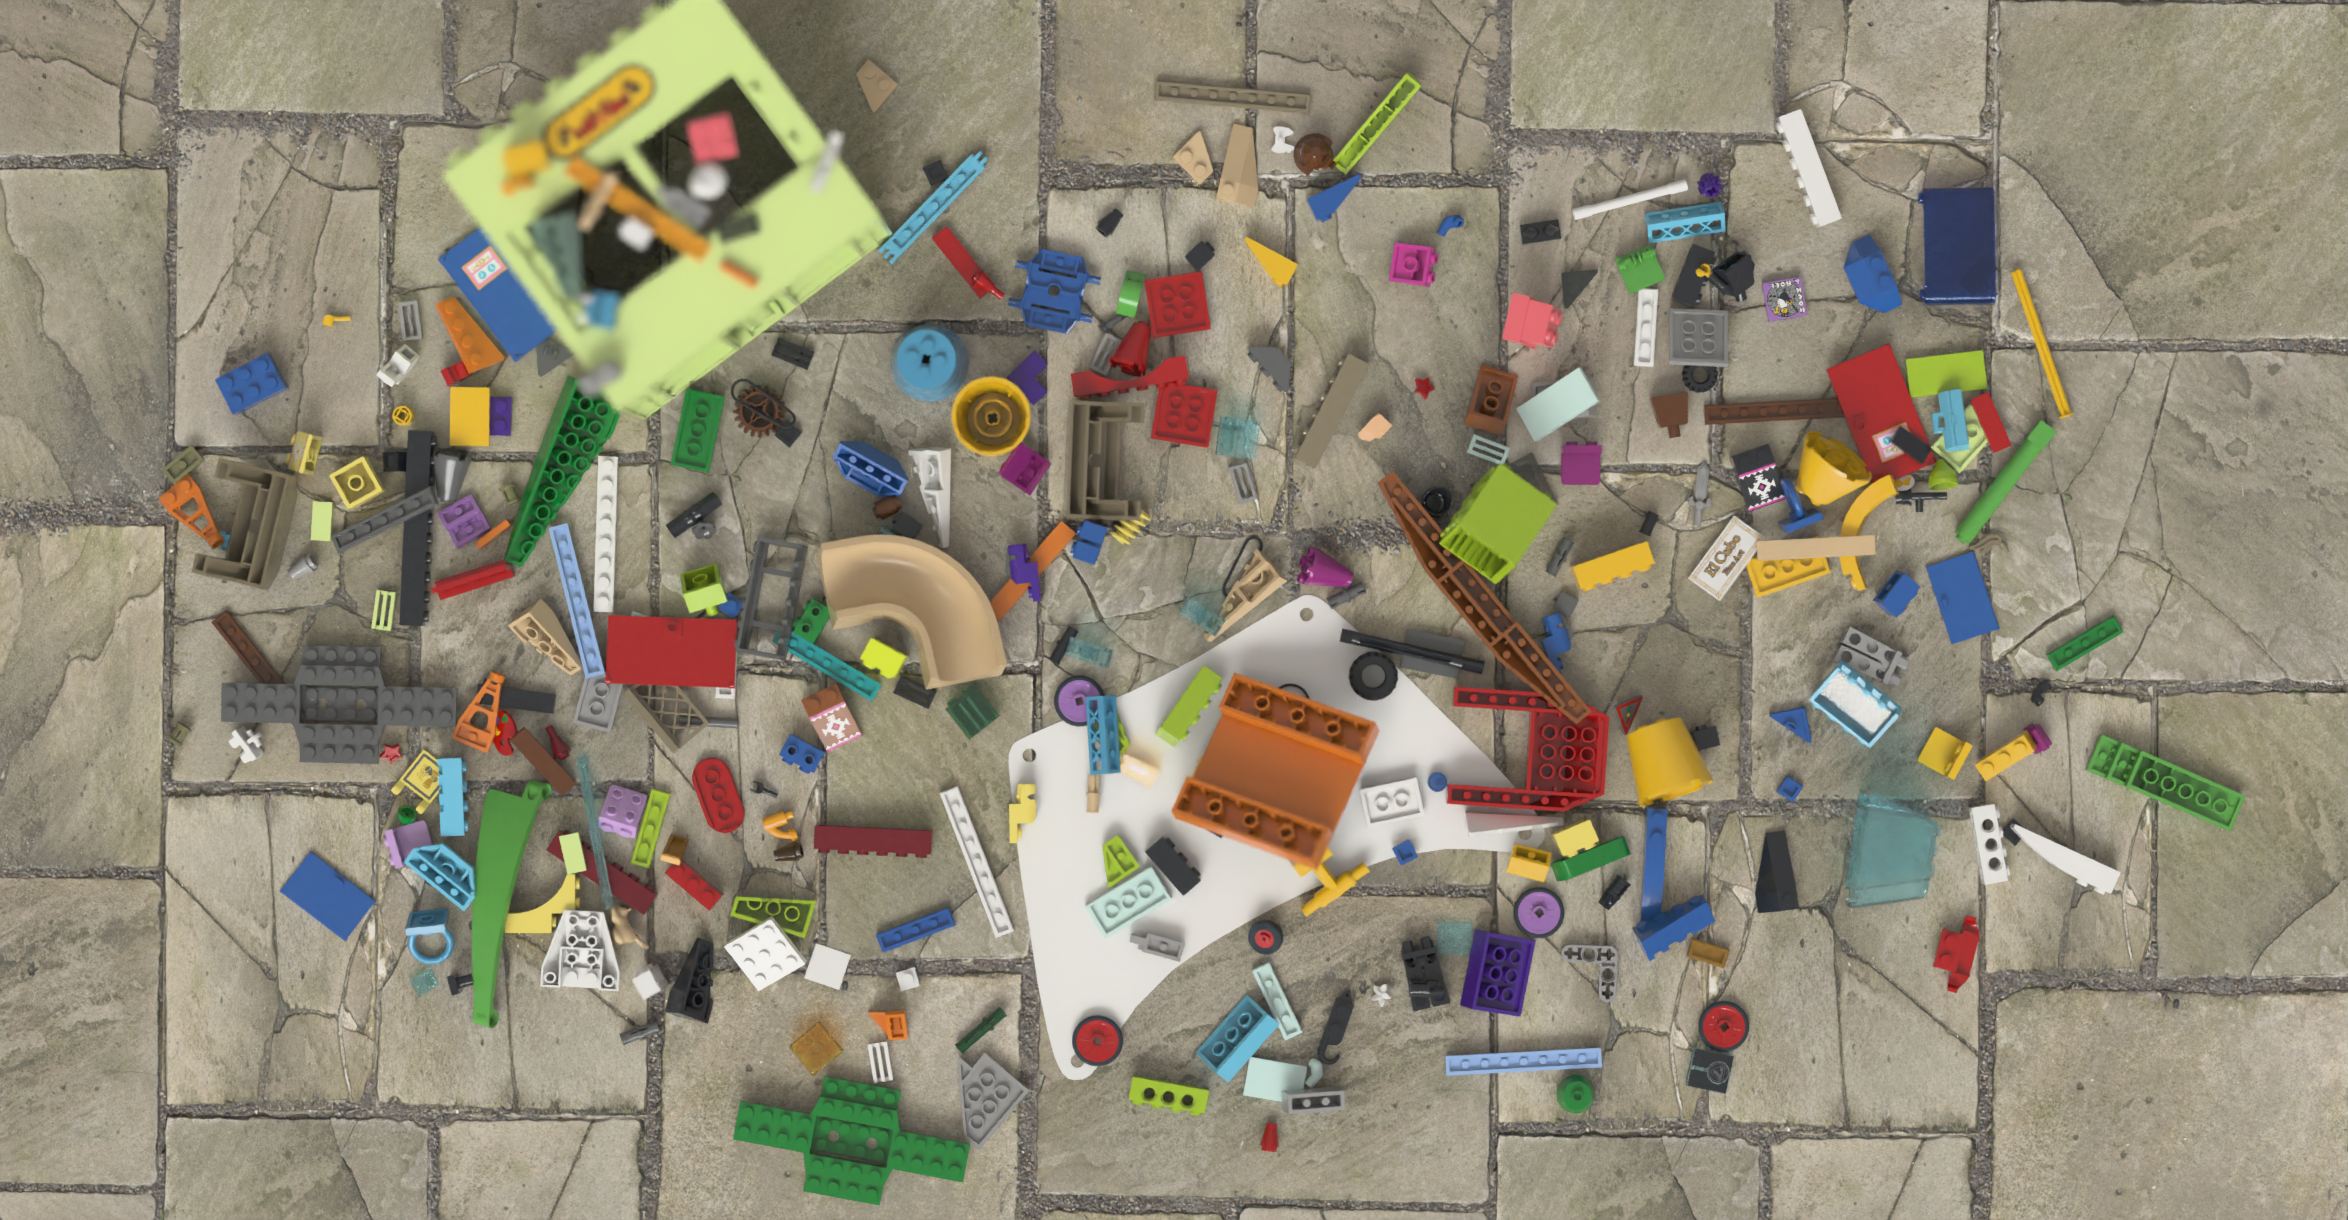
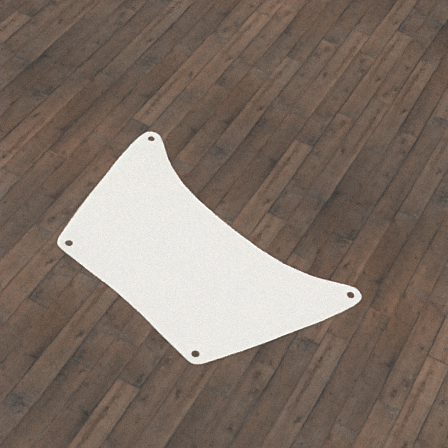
M1313 595L1301 596L1233 635L1196 659L1131 692L1116 697L1117 712L1130 746L1120 756L1121 773L1099 774V793H1101L1099 795V813L1086 812L1088 797L1086 792H1088V775L1090 774L1087 726H1072L1062 720L1032 733L1012 745L1008 761L1012 803H1017V800H1015L1017 784H1036V793L1030 794L1028 797L1036 799L1037 816L1033 823H1018V827H1022V839H1018L1017 847L1037 983L1046 1027L1056 1062L1062 1074L1068 1079H1085L1098 1067L1084 1063L1083 1066L1076 1068L1071 1064L1072 1056L1076 1055L1072 1046V1036L1075 1028L1082 1020L1090 1016H1105L1113 1020L1121 1029L1137 1005L1172 970L1210 943L1292 898L1323 885L1313 870L1301 878L1288 859L1225 836L1220 838L1208 830L1176 819L1171 811L1186 777L1192 778L1194 770L1198 765L1196 761L1204 755L1222 716L1219 705L1234 673L1277 688L1284 684H1297L1305 689L1311 700L1376 722L1380 730L1328 846L1333 855L1325 860L1324 863L1335 878L1345 871L1350 872L1362 862L1366 866H1370L1396 857L1392 848L1408 839L1416 853L1442 849L1511 852L1514 843L1537 849L1545 838L1544 828H1532V836L1528 840L1521 839L1518 834L1519 831L1468 836L1465 812L1537 816V814L1532 809L1446 804L1447 786L1440 792L1431 790L1427 781L1428 777L1435 772L1444 774L1447 778V784L1502 788L1515 787L1494 763L1397 667L1398 681L1395 689L1389 696L1382 700L1372 701L1357 695L1350 685V667L1354 660L1362 654L1381 652L1372 648L1339 642L1342 628L1358 631L1322 599ZM1303 608H1310L1313 611L1311 620L1304 621L1301 619L1300 612ZM1205 665L1223 678L1220 682L1222 687L1216 695L1212 693L1209 698L1211 703L1206 710L1201 709L1198 714L1201 717L1195 726L1191 724L1187 729L1190 733L1184 742L1180 740L1173 747L1155 735V733L1162 726L1164 720L1175 707L1199 670ZM1369 665L1363 670L1362 680L1366 686L1376 688L1384 682L1385 673L1380 666ZM1289 686L1282 688V690L1306 698L1303 691L1297 687ZM1097 720L1094 722V727H1095V726L1097 725V723H1098ZM1096 741L1095 748L1099 750L1100 744ZM1026 749H1033L1036 752L1034 761L1027 762L1023 759V752ZM1098 759L1096 762L1097 770H1102L1101 761ZM1125 763H1127V764H1129V765H1131V766H1133V763H1134L1140 770H1141V768H1142V769L1145 770L1150 776H1148V775H1146V774H1144V773H1143V776H1142L1139 772H1137V771L1134 772V771H1133L1129 766H1127ZM1417 778L1425 816L1367 828L1359 789ZM1116 835H1119L1140 867L1109 888L1102 845ZM1162 836L1165 839L1169 837L1176 845L1173 847L1177 853L1182 852L1188 859L1186 862L1190 868L1194 866L1201 874L1199 876L1201 881L1184 896L1145 853ZM1152 865L1172 899L1105 939L1085 905ZM1142 932H1148L1185 942L1180 962L1142 952V950L1138 949V944L1129 941L1131 934L1141 936ZM1095 1037L1094 1044L1100 1045L1101 1038Z

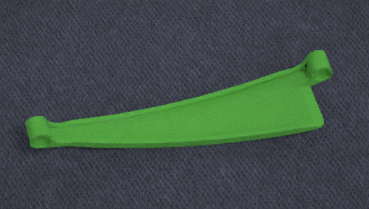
M533 779L529 780L522 797L490 789L485 799L475 866L476 897L473 899L472 909L473 1022L485 1027L494 1028L498 1023L499 1014L494 1010L493 999L506 919L517 874L540 804L547 800L551 794V785L549 783Z

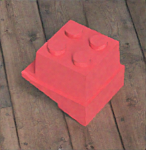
M1512 293L1502 339L1531 349H1535L1536 346L1553 348L1558 340V325L1561 324L1563 319L1562 310L1553 305L1542 303L1530 296Z

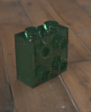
M969 685L962 691L964 695L959 699L956 696L946 703L948 707L945 709L969 740L1001 716L977 685L974 687Z

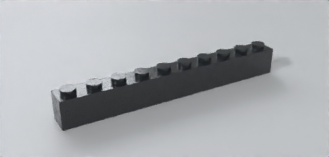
M408 430L405 498L428 487L435 486V474H432L434 467L433 450L434 447H437V436L434 435L433 431ZM431 509L404 522L399 625L426 626V622H429V611H426V606L430 602V591H427V584L431 582V572H428V564L432 562V552H429V544L433 542V533H430V525H433L434 514L431 513Z

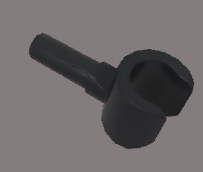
M753 781L758 785V788L756 790L750 788V791L757 794L764 793L777 798V793L765 788L761 782Z

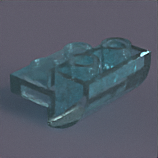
M1220 416L1215 455L1255 460L1261 422Z

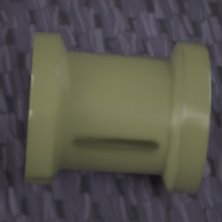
M515 482L499 488V491H502L506 500V507L522 500L515 489Z
M177 721L176 728L171 735L167 736V739L181 747L183 745L182 741L192 730L185 724Z

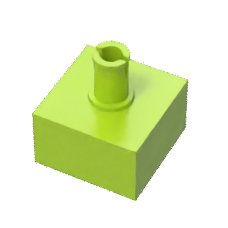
M717 562L680 574L683 596L690 613L705 609L707 616H714L719 612L716 605L727 602L724 580Z

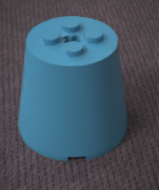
M936 324L918 325L906 331L896 342L891 355V371L897 385L910 397L927 402L939 401L954 394L963 384L968 371V354L961 339L950 329ZM924 355L932 357L929 365L926 363L922 364Z

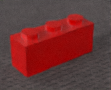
M681 860L679 865L672 864L665 872L667 876L709 911L724 895L684 860Z

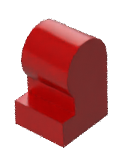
M463 361L440 371L449 387L474 374V372L468 373Z

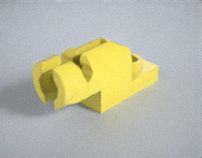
M1035 783L1017 784L1015 797L1017 803H1009L1010 843H1018V839H1022V827H1018V823H1033L1037 816L1036 799L1028 797L1030 794L1036 793Z

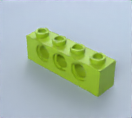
M1133 1075L1128 1100H1132V1104L1143 1106V1103H1149L1152 1108L1162 1109L1163 1106L1170 1107V1111L1182 1112V1110H1188L1191 1115L1201 1116V1113L1205 1114L1209 1089ZM1152 1088L1155 1091V1095L1148 1098L1144 1095V1090ZM1166 1091H1171L1174 1094V1098L1171 1101H1166L1163 1098V1094ZM1191 1095L1193 1102L1189 1105L1182 1102L1183 1096Z

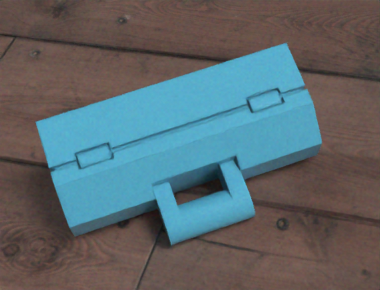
M1961 389L1938 393L1940 412L1931 414L1933 433H1943L1946 452L1970 450ZM1939 418H1944L1945 427L1940 426Z

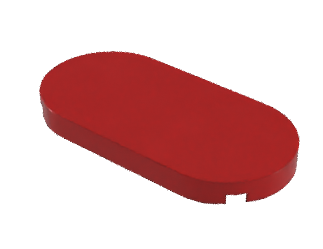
M718 758L703 759L694 768L692 782L706 821L717 832H733L742 824L745 811L728 765Z

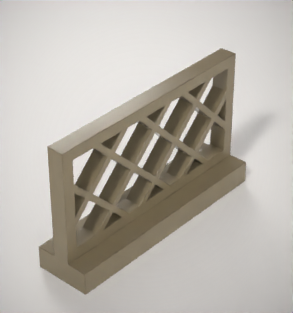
M633 685L623 693L674 754L710 724L679 686H671L677 690L676 698H665L666 686H663L662 697L651 696L652 685H649L648 696H641L636 691V688L640 685ZM643 698H648V704ZM651 699L662 700L661 711L651 709ZM664 700L676 701L675 712L664 711ZM678 701H685L689 704L688 713L677 712ZM691 708L696 714H691ZM663 714H674L673 726L663 723ZM677 715L688 716L687 727L676 726ZM691 716H699L704 723L698 728H691ZM676 728L687 729L686 738L681 742L675 737Z

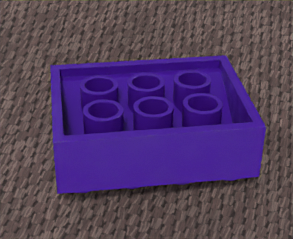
M1475 929L1460 1005L1474 1010L1521 1017L1536 940Z

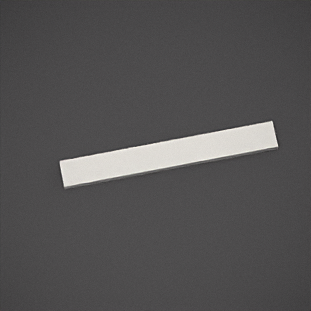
M956 786L941 792L940 796L995 937L1013 932L1014 928L959 787Z

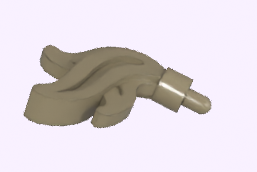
M1979 531L1977 537L1980 541L1974 546H1969V549L1973 551L1983 548L1980 554L1988 552L1993 545H1998L2006 553L2009 552V549L2006 547L2008 545L2005 543L2002 534L1995 531L1987 534H1982Z

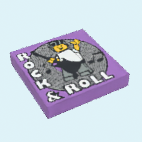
M1801 277L1762 283L1768 322L1807 316Z

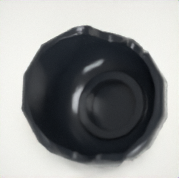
M1434 486L1424 492L1421 505L1429 515L1440 516L1449 510L1452 497L1450 492L1444 487Z

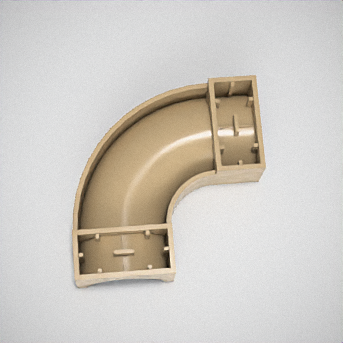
M867 535L820 544L816 557L833 630L871 623L875 619L890 620L903 626L913 636L918 646L917 654L926 690L1002 675L1007 666V660L994 610L974 577L948 554L924 542L895 535Z

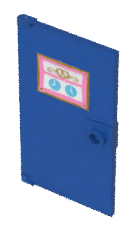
M481 227L438 259L514 362L519 361L524 355L557 331L556 327Z

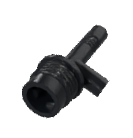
M1910 488L1906 491H1899V494L1896 495V504H1910L1912 506V500H1915L1916 512H1923V500H1947V492L1911 493Z

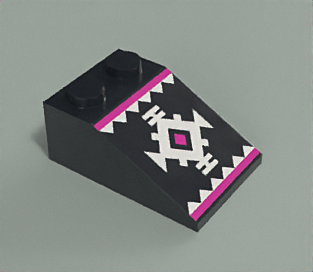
M1769 444L1729 457L1748 512L1785 500Z

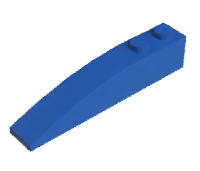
M1646 807L1640 922L1654 918L1656 914L1661 913L1666 849V808Z

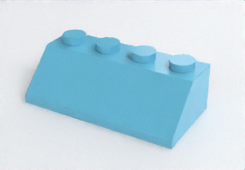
M1246 994L1195 1053L1215 1073L1229 1082L1280 1024Z

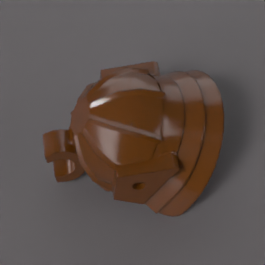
M1312 133L1302 137L1294 148L1295 164L1306 175H1310L1313 170H1324L1328 167L1334 169L1337 163L1333 161V150L1331 148L1333 142L1328 137L1319 133Z

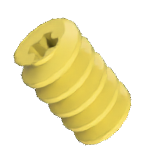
M1141 509L1140 521L1119 520L1121 526L1114 525L1116 532L1109 531V533L1123 545L1124 543L1130 545L1129 537L1135 539L1134 531L1140 533L1139 525L1145 527L1144 519L1150 521L1151 518Z

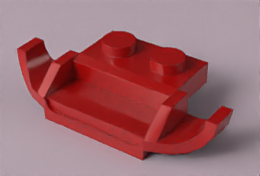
M1967 915L1963 921L1960 933L1946 929L1941 931L1932 966L1950 971L1947 980V991L1957 993L1958 989L1970 977L1976 948L1980 940L1976 917Z

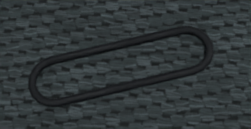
M1255 536L1249 537V538L1244 542V544H1243V546H1242V548H1241V550H1240V552H1239V554H1238V556H1237V558H1236V560H1235V562H1234V564H1233V566H1232V568H1231V570H1230V572H1229V574H1228V576H1227V578H1226V580H1225V582H1224V584H1223L1222 593L1224 594L1225 597L1228 596V595L1226 594V592H1225V587H1226V585H1227V583H1228V581H1229V579H1230V577H1231V575H1232V573H1233V571H1234V569H1235V567H1236V565H1237V563H1238V561H1239V559H1240V557H1241V555H1242V553H1243V551H1244V549H1245L1247 543H1248L1250 540H1252V539L1257 540V541L1260 543V549H1259V550L1262 552L1263 543H1262L1261 539H1259L1258 537H1255Z

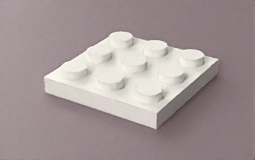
M772 916L730 940L724 946L758 991L806 963V959Z

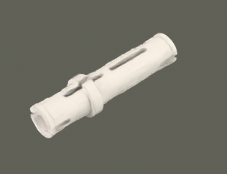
M833 132L830 134L831 136L818 168L816 167L814 170L815 175L809 187V190L821 194L826 179L830 177V168L843 139L841 135ZM831 146H834L830 154L829 160L826 161ZM824 165H825V166H826V167H825V170H824V172H823V175H822V177H821V180L819 181L818 179H819L820 174H821V172H822V169H823V167H824Z

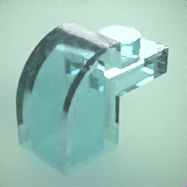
M1187 597L1178 614L1215 637L1226 621Z
M1070 637L1065 656L1108 669L1114 650Z

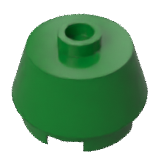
M1568 1076L1560 1082L1557 1088L1558 1103L1569 1113H1583L1594 1103L1595 1088L1591 1081L1584 1076Z

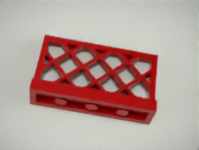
M500 560L435 581V587L430 589L432 594H438L440 600H444L515 577L511 563Z

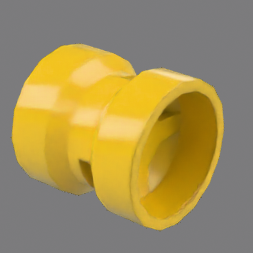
M399 406L393 411V420L399 425L408 426L415 419L414 411L409 407Z

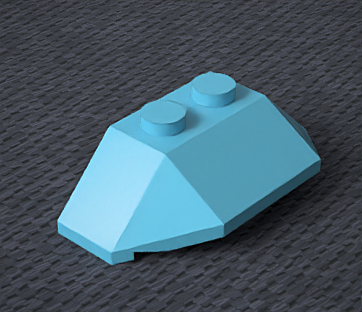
M444 843L415 847L405 859L404 863L463 911L467 909L476 897L474 867Z

